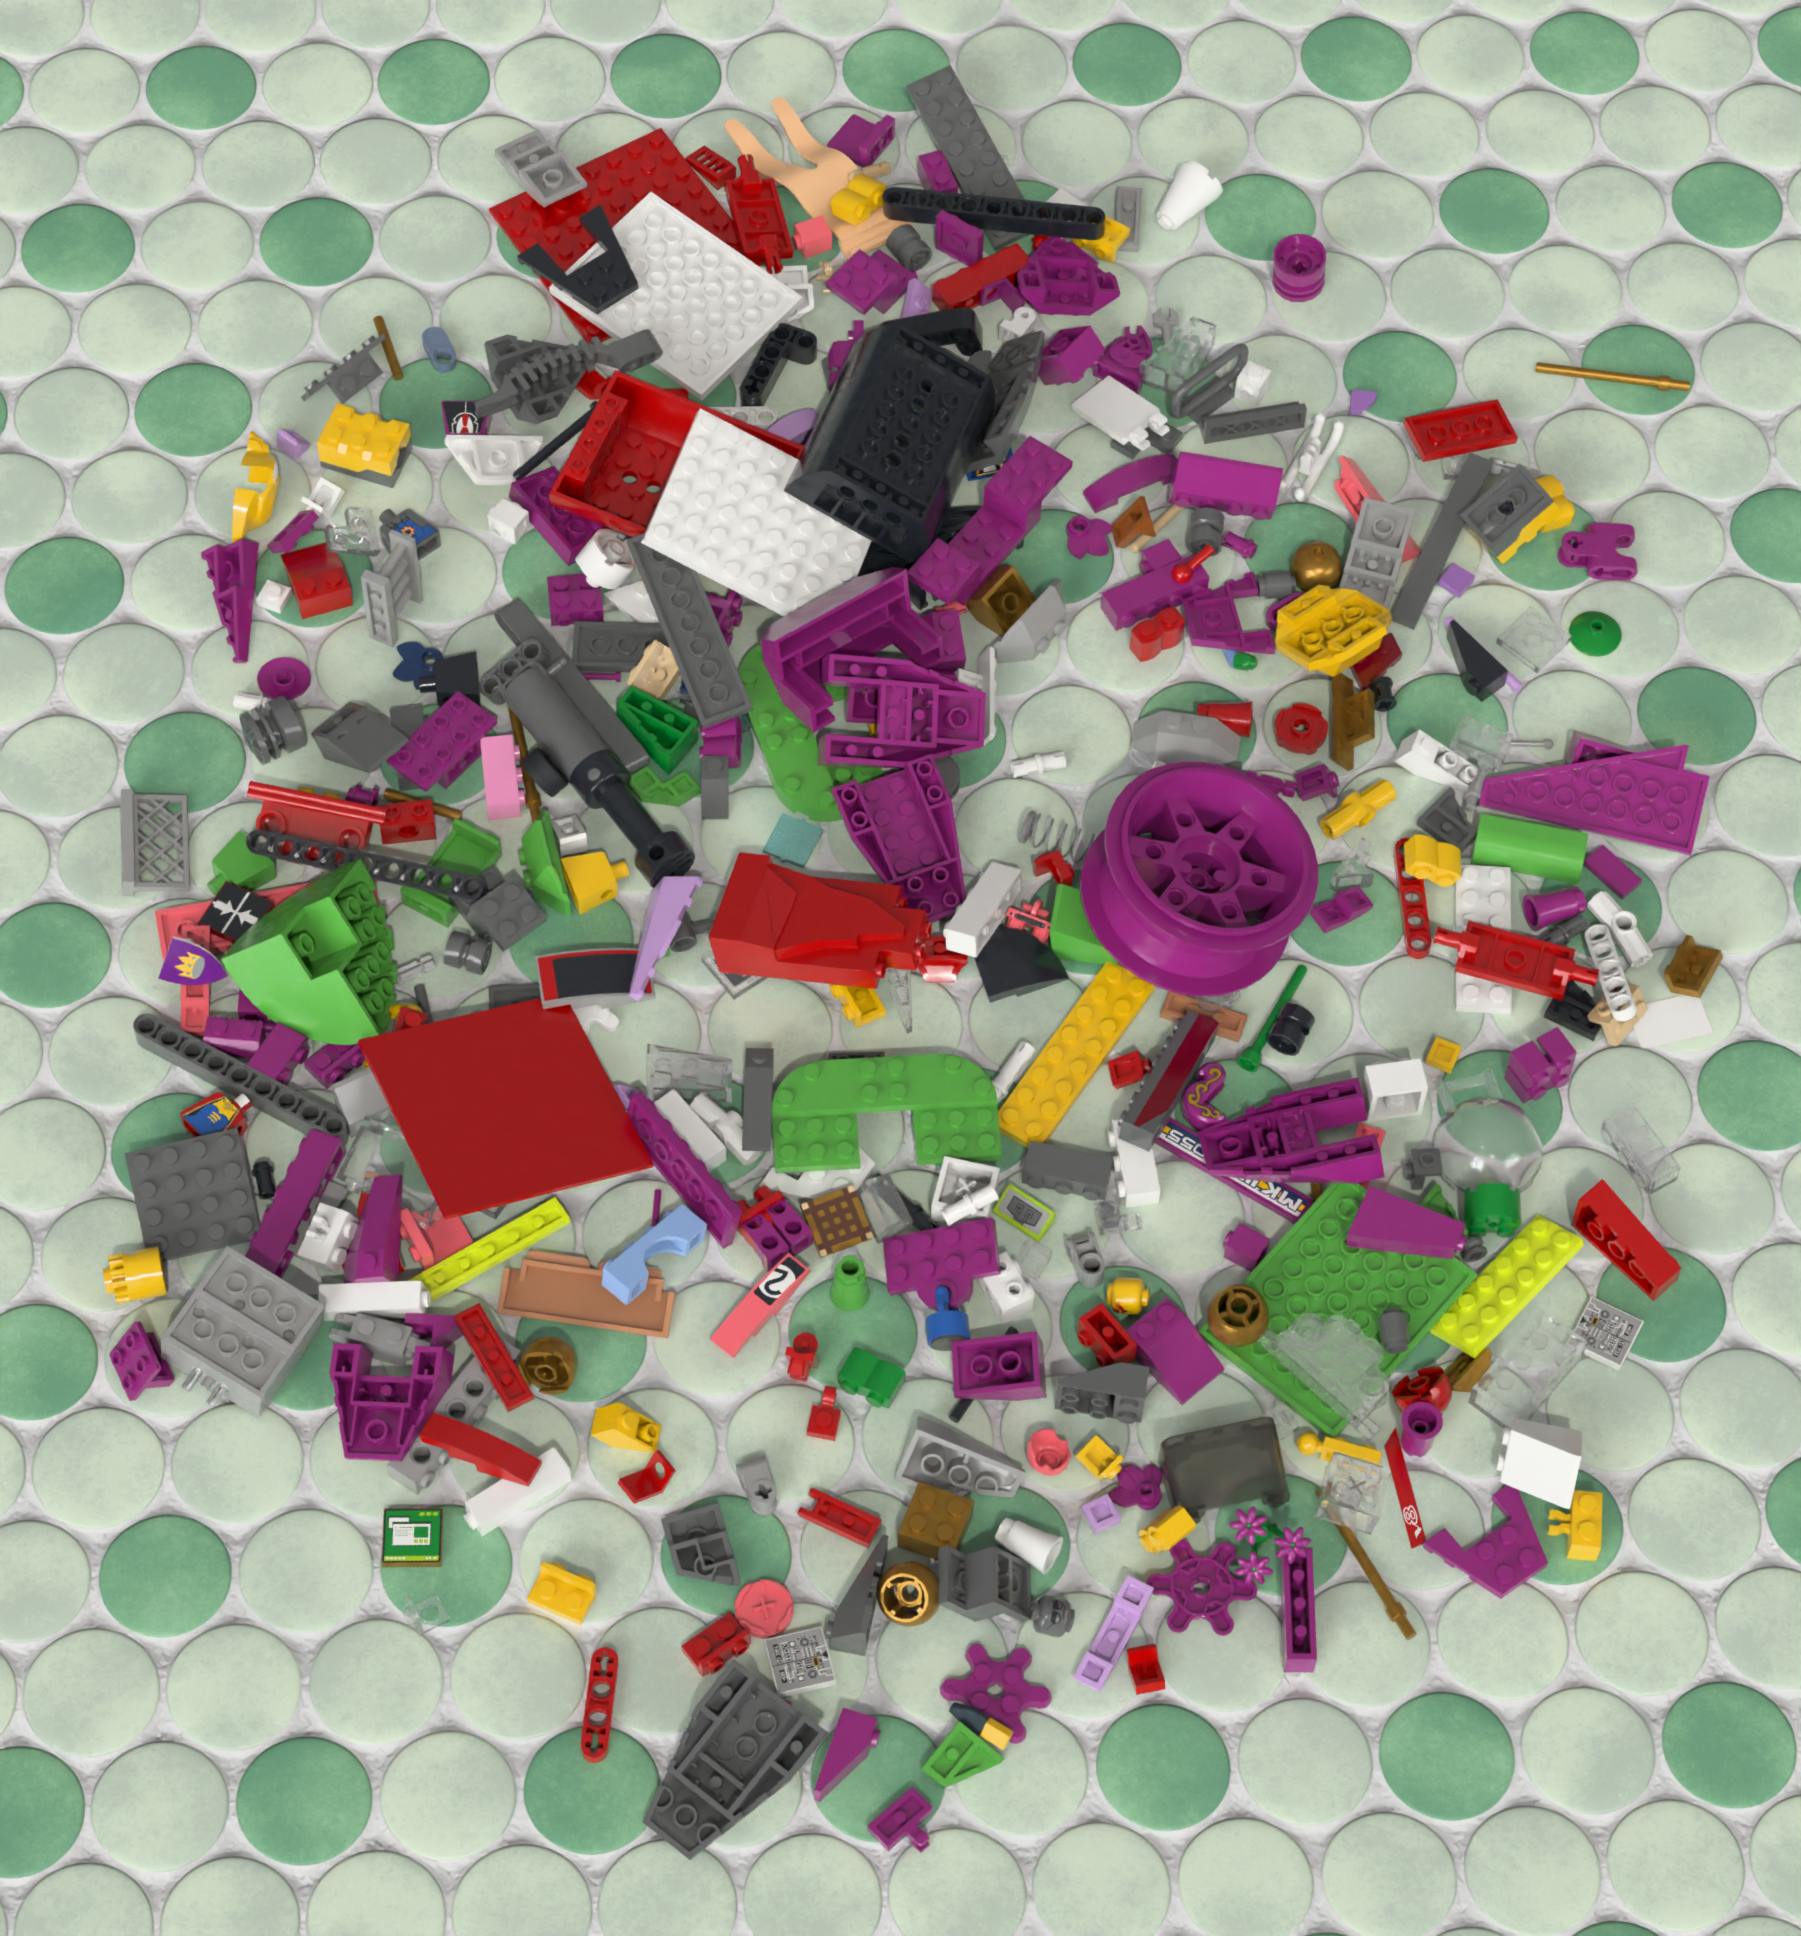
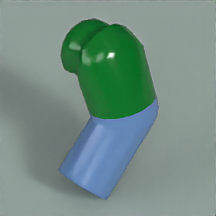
M1222 649L1231 668L1244 671L1256 668L1258 661L1255 656L1235 650Z

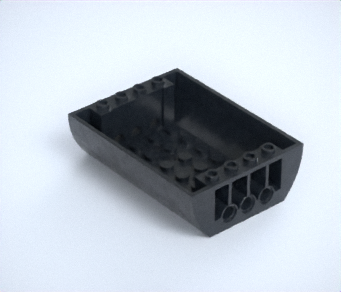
M901 324L887 325L871 330L854 344L786 484L784 492L914 565L935 542L992 416L995 406V391L991 377ZM912 403L920 405L922 411L915 409ZM895 440L902 441L905 444V448L898 446ZM887 458L894 460L897 466L890 465Z

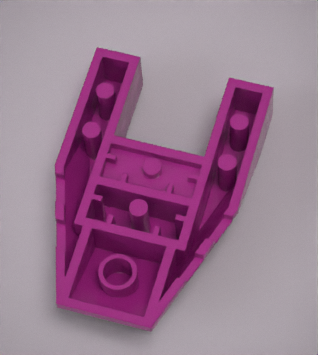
M828 654L822 658L821 685L878 690L876 738L825 734L820 737L818 765L904 768L907 762L932 754L935 760L984 747L986 693L959 681H953L941 676L938 672L931 669L927 670L913 664L910 660Z
M1358 1077L1271 1097L1270 1103L1255 1109V1106H1252L1245 1110L1244 1115L1232 1121L1227 1118L1198 1132L1206 1167L1210 1175L1262 1182L1360 1183L1384 1177L1381 1151L1375 1134L1319 1146L1315 1133L1316 1131L1367 1120L1364 1096Z

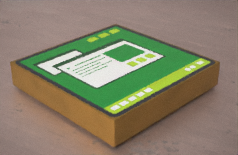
M384 1508L382 1567H442L443 1508Z

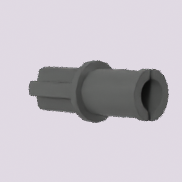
M1578 915L1563 925L1557 924L1554 930L1537 939L1557 945L1568 944L1571 938L1587 930L1589 923L1585 916Z

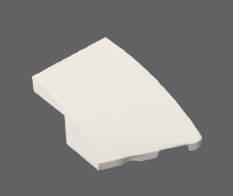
M807 265L783 266L782 271L778 274H775L772 267L773 274L771 275L803 297V303L783 323L789 324L814 310L812 284L808 283ZM760 267L767 272L766 267Z

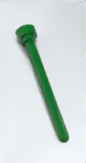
M1299 965L1296 968L1251 1047L1244 1049L1238 1057L1237 1063L1244 1070L1256 1072L1262 1062L1261 1051L1267 1042V1034L1272 1025L1278 1022L1276 1017L1282 1006L1291 1001L1306 975L1307 967L1305 965Z

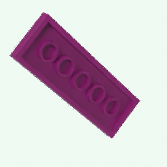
M642 1091L633 1094L627 1114L649 1153L654 1166L690 1210L707 1224L706 1229L724 1249L732 1245L742 1214L739 1204L728 1196L720 1181L713 1178L704 1162L693 1154L688 1143L678 1136L673 1130L671 1123L658 1112L654 1102L651 1099H647Z

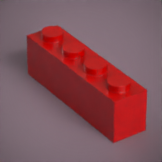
M1018 243L1004 247L999 252L989 257H984L977 263L967 268H962L947 278L938 280L932 285V302L940 311L960 307L973 309L980 305L979 300L982 288L1006 277L1015 288L1018 287L1017 273L1027 265L1029 256ZM997 288L991 290L987 297L992 296Z

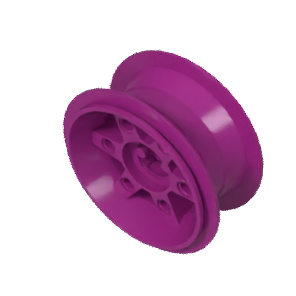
M1206 762L1166 764L1153 768L1130 782L1116 798L1108 814L1105 829L1091 844L1084 859L1080 875V893L1088 923L1099 942L1116 961L1140 979L1156 987L1178 994L1207 997L1231 994L1246 989L1266 976L1281 958L1288 943L1289 935L1299 927L1309 913L1318 887V863L1314 846L1307 830L1290 806L1274 791L1258 780L1240 771ZM1151 832L1153 839L1142 838L1139 836ZM1245 918L1261 921L1255 926L1249 927Z

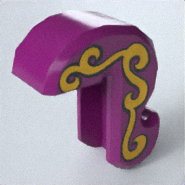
M1210 1062L1204 1064L1198 1070L1197 1081L1188 1085L1182 1096L1181 1111L1183 1118L1191 1127L1198 1131L1225 1119L1220 1112L1209 1105L1225 1087L1224 1079L1226 1078V1072L1223 1066L1218 1063Z

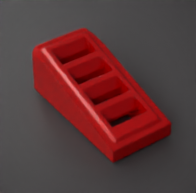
M705 145L685 158L690 166L717 191L724 187L725 180L736 179V167ZM705 155V157H703V158L700 159L699 161L697 160V159L700 158L701 156Z

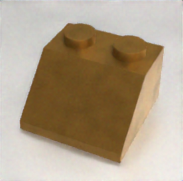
M1010 565L999 566L965 605L976 621L1002 637L1037 599L1015 567Z

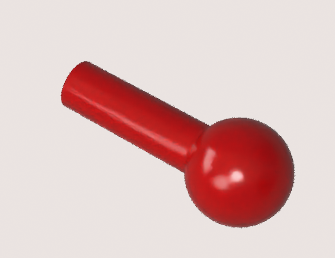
M1207 544L1186 564L1179 563L1175 565L1171 572L1173 580L1181 584L1189 582L1192 578V571L1215 552L1214 549Z

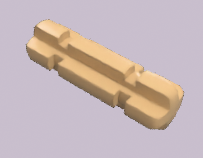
M883 161L879 164H873L849 172L848 179L850 182L859 174L876 179L890 174L892 169L889 162Z

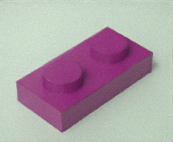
M314 510L300 511L269 542L267 547L272 553L290 552L296 547V541L314 528L313 523L319 518Z

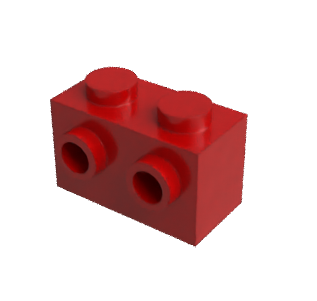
M1102 1303L1079 1318L1077 1338L1085 1348L1089 1347L1095 1354V1359L1100 1367L1120 1362L1130 1364L1135 1361L1137 1344Z

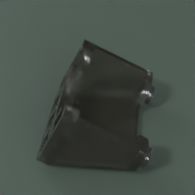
M1260 1417L1179 1434L1165 1439L1160 1444L1158 1466L1162 1473L1170 1508L1173 1509L1177 1505L1184 1507L1196 1524L1201 1521L1206 1510L1256 1499H1261L1262 1504L1269 1505L1270 1508H1277L1289 1502L1290 1492L1278 1433L1272 1417Z

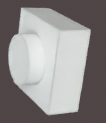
M267 580L256 598L257 606L281 614L292 595V589Z

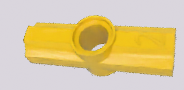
M1381 779L1361 793L1357 791L1351 793L1344 799L1339 808L1320 819L1319 825L1324 835L1328 839L1335 840L1356 825L1360 828L1368 824L1374 818L1376 812L1396 800L1397 794L1393 785L1388 780Z

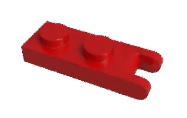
M810 1488L808 1495L817 1500L812 1511L800 1507L797 1514L803 1519L869 1548L882 1524V1519L815 1488Z

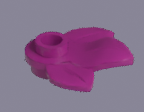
M1084 516L1073 517L1066 526V532L1069 536L1067 547L1070 553L1078 559H1082L1087 552L1093 556L1107 555L1109 553V545L1104 536L1108 535L1113 530V527L1102 519L1088 520Z
M1154 1464L1146 1466L1143 1470L1134 1465L1121 1466L1122 1469L1117 1473L1120 1486L1107 1493L1112 1502L1124 1508L1134 1505L1143 1510L1156 1508L1162 1499V1492L1159 1486L1163 1477L1160 1469Z

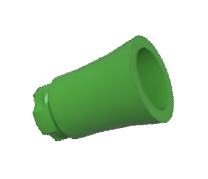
M854 1255L843 1256L842 1260L836 1264L834 1280L830 1288V1298L839 1309L855 1311L867 1303L870 1290L866 1281V1269L863 1261L858 1260Z

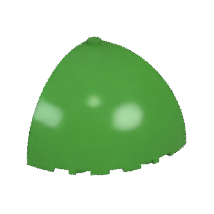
M361 858L328 873L280 903L252 925L221 958L226 971L231 974L245 996L262 1013L274 1022H279L308 1039L328 1044L356 1045L359 1039L384 1034L392 1018L389 1015L390 1006L395 1005L396 1002L393 985L397 984V965L392 964L390 952L395 950L391 929L385 928L386 918L384 914L386 911L384 905L378 906L372 891L377 888Z

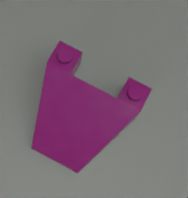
M333 1343L329 1372L331 1381L334 1384V1400L339 1412V1428L345 1459L402 1462L451 1385L455 1356L444 1347L415 1346L411 1377L370 1376L373 1355L370 1350L361 1344Z

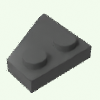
M1451 787L1417 819V826L1437 841L1458 847L1461 853L1476 839L1477 833L1472 824L1467 820V814L1463 806H1459L1455 798V791Z

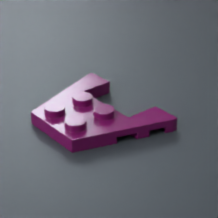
M1254 572L1244 574V578L1238 581L1229 580L1224 583L1223 587L1212 590L1209 588L1181 600V609L1192 646L1275 654L1276 646L1271 629L1243 633L1234 599L1258 596V586Z
M1509 1485L1496 1492L1491 1499L1509 1520L1466 1551L1460 1547L1445 1528L1425 1541L1423 1545L1426 1551L1431 1554L1434 1552L1443 1558L1446 1564L1452 1568L1457 1567L1469 1575V1579L1500 1599L1545 1569L1548 1564L1519 1490Z

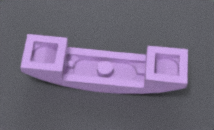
M1127 1575L1092 1646L1086 1652L1073 1676L1074 1680L1098 1692L1102 1690L1146 1609L1154 1591L1153 1587Z

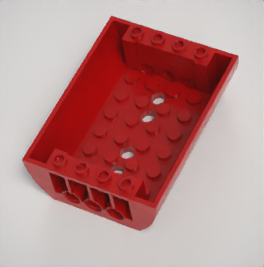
M615 370L549 493V499L551 504L557 508L633 538L645 533L700 408L798 460L805 446ZM627 476H633L637 481L633 484H626L623 479ZM650 486H657L661 490L657 494H651L646 489Z

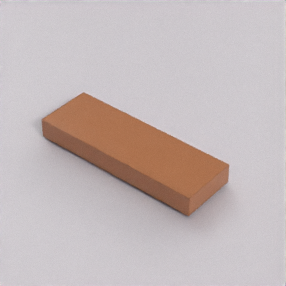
M1168 992L1160 1012L1161 1018L1177 1022L1179 1018L1184 1019L1188 1010H1191L1219 1022L1216 1036L1239 1043L1248 1015L1183 994Z

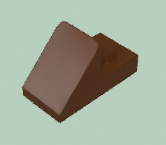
M1140 496L1111 525L1113 527L1112 533L1116 547L1125 549L1139 534L1156 537L1144 496Z

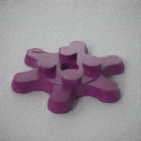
M1186 1540L1179 1541L1170 1549V1554L1176 1562L1175 1570L1167 1575L1152 1574L1146 1581L1147 1585L1154 1588L1153 1595L1167 1596L1174 1602V1610L1167 1618L1169 1629L1175 1633H1181L1188 1628L1192 1620L1205 1619L1211 1624L1216 1634L1220 1636L1230 1634L1234 1629V1622L1228 1613L1229 1604L1233 1601H1250L1254 1599L1257 1595L1256 1584L1253 1581L1245 1584L1244 1580L1236 1579L1230 1574L1229 1565L1236 1557V1549L1232 1544L1228 1542L1219 1543L1211 1555L1201 1557L1193 1552L1191 1545ZM1197 1583H1204L1209 1587L1210 1591L1206 1596L1200 1595L1193 1591V1586Z
M973 1644L969 1646L965 1652L966 1661L971 1667L969 1676L962 1680L947 1679L943 1681L940 1685L941 1696L948 1701H960L964 1705L982 1712L988 1719L996 1720L1013 1731L1010 1743H1021L1026 1738L1027 1733L1026 1727L1021 1721L1022 1712L1030 1707L1046 1708L1052 1700L1051 1692L1046 1687L1031 1686L1024 1679V1672L1032 1663L1031 1653L1025 1648H1017L1006 1661L996 1662L989 1658L987 1650L982 1645ZM995 1684L1004 1690V1695L998 1699L990 1697L987 1693L988 1689L995 1686Z

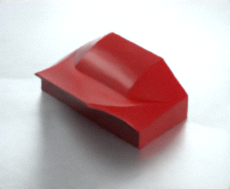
M931 936L926 939L925 956L923 960L919 961L917 968L926 983H954L961 968L968 963V955L947 950L946 937Z

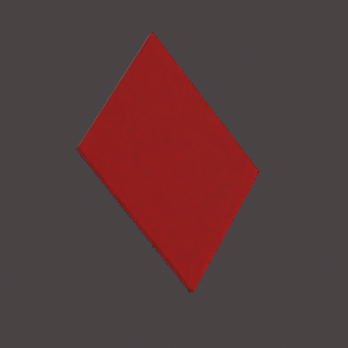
M662 128L576 167L586 181L587 187L548 206L543 207L525 191L489 208L490 214L520 254L538 243L564 273L597 243L580 224V216L600 205L611 228H613L650 192L742 254L733 220ZM763 259L750 260L758 266L764 265ZM536 275L550 293L549 287L553 282L545 277L541 278ZM550 293L587 343L591 344V338L595 336L599 338L601 343L612 338Z
M541 998L358 1040V1045L445 1220L653 1168L654 1166L649 1153L570 1004L543 1009Z

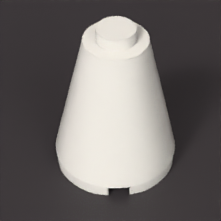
M1188 160L1180 166L1156 214L1157 221L1162 228L1176 230L1217 200L1223 193L1222 186L1215 177L1212 180L1207 175L1209 170L1201 164Z

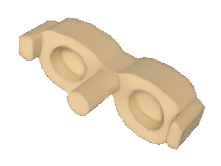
M818 262L819 267L823 269L824 275L816 276V281L826 280L827 282L833 276L830 262ZM826 288V289H823V294H831V293H832V292H831L829 289H827V288Z

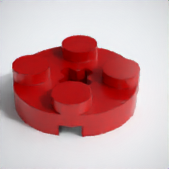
M1306 703L1293 704L1291 708L1282 709L1275 719L1274 734L1276 736V743L1279 747L1285 748L1290 752L1313 755L1327 738L1328 722L1323 718L1322 712L1313 705ZM1300 725H1304L1306 731L1299 732L1294 727L1298 728Z

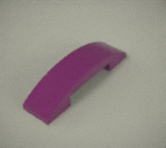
M1174 454L1158 455L1125 465L1093 483L1083 491V496L1094 513L1118 504V498L1159 481H1161L1163 486L1171 483V475L1177 458Z

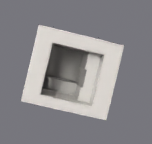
M1029 307L1016 309L1011 322L1004 319L1000 324L998 340L1006 343L1007 341L1033 333L1036 319L1034 310Z

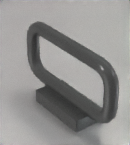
M1243 343L1232 346L1183 382L1172 397V417L1181 419L1189 416L1198 424L1199 417L1211 415L1234 398L1235 390L1229 384L1237 379L1247 364L1248 346ZM1238 356L1237 363L1231 371L1221 378L1219 376L1214 377L1183 400L1184 396L1191 389Z

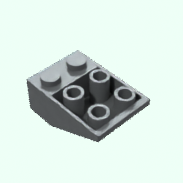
M352 702L345 705L311 733L326 760L367 773L378 770L385 760L397 754L401 747L409 741L405 735L367 707Z
M1120 1362L1058 1379L1055 1409L1061 1410L1066 1414H1089L1096 1419H1104L1106 1417L1118 1419L1126 1424L1141 1423L1150 1367Z

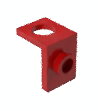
M657 1450L652 1455L645 1469L622 1477L617 1483L630 1500L636 1504L663 1493L676 1470L661 1451ZM657 1462L661 1463L664 1467L665 1475L663 1478L656 1471Z

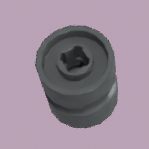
M905 224L897 227L887 238L886 246L898 258L902 266L909 271L922 269L932 257V250L925 241L921 240L920 235L912 225Z
M1205 507L1199 508L1191 514V531L1188 542L1190 552L1196 555L1207 544L1215 551L1210 557L1221 552L1225 520L1223 513L1214 508Z
M454 930L445 948L444 964L458 969L465 966L466 971L483 975L491 958L492 941L480 937L471 940L469 934Z

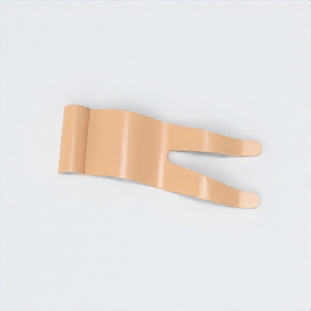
M781 97L773 99L772 109L780 120L795 150L805 160L816 164L817 167L815 169H807L779 161L769 154L753 134L738 120L729 119L725 122V131L734 141L740 153L746 155L747 161V154L753 156L755 168L762 177L766 179L774 178L776 182L787 187L811 219L823 216L832 234L838 238L840 249L847 260L859 249L867 254L886 245L888 236L897 227L905 224L912 225L911 222L905 223L904 221L890 220L885 217L883 205L877 210L871 211L869 218L857 226L833 216L830 204L831 199L839 190L847 187L849 184L848 173L858 169V167L844 153L818 143L805 129L786 99Z

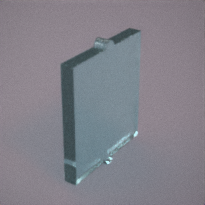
M782 813L763 849V853L780 859L782 863L788 862L804 869L823 833V829L807 823L805 819L799 820Z

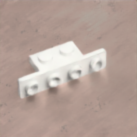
M990 646L977 659V674L960 668L954 672L957 675L956 681L986 693L984 746L994 739L997 730L996 725H994V714L997 708L995 703V690L997 686L995 668L997 660L995 658V649Z

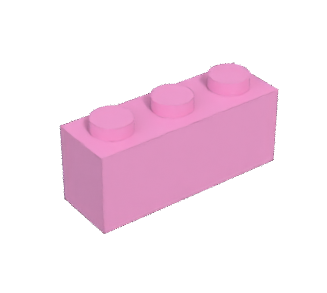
M512 735L483 737L480 742L488 820L521 817L520 806H525L524 790H518V784L523 783L521 767H516L515 761H520L519 744L513 745Z

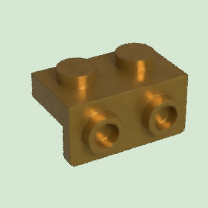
M1686 935L1682 944H1679L1673 960L1667 965L1664 972V978L1670 992L1701 998L1723 959L1721 950L1697 946L1693 936Z

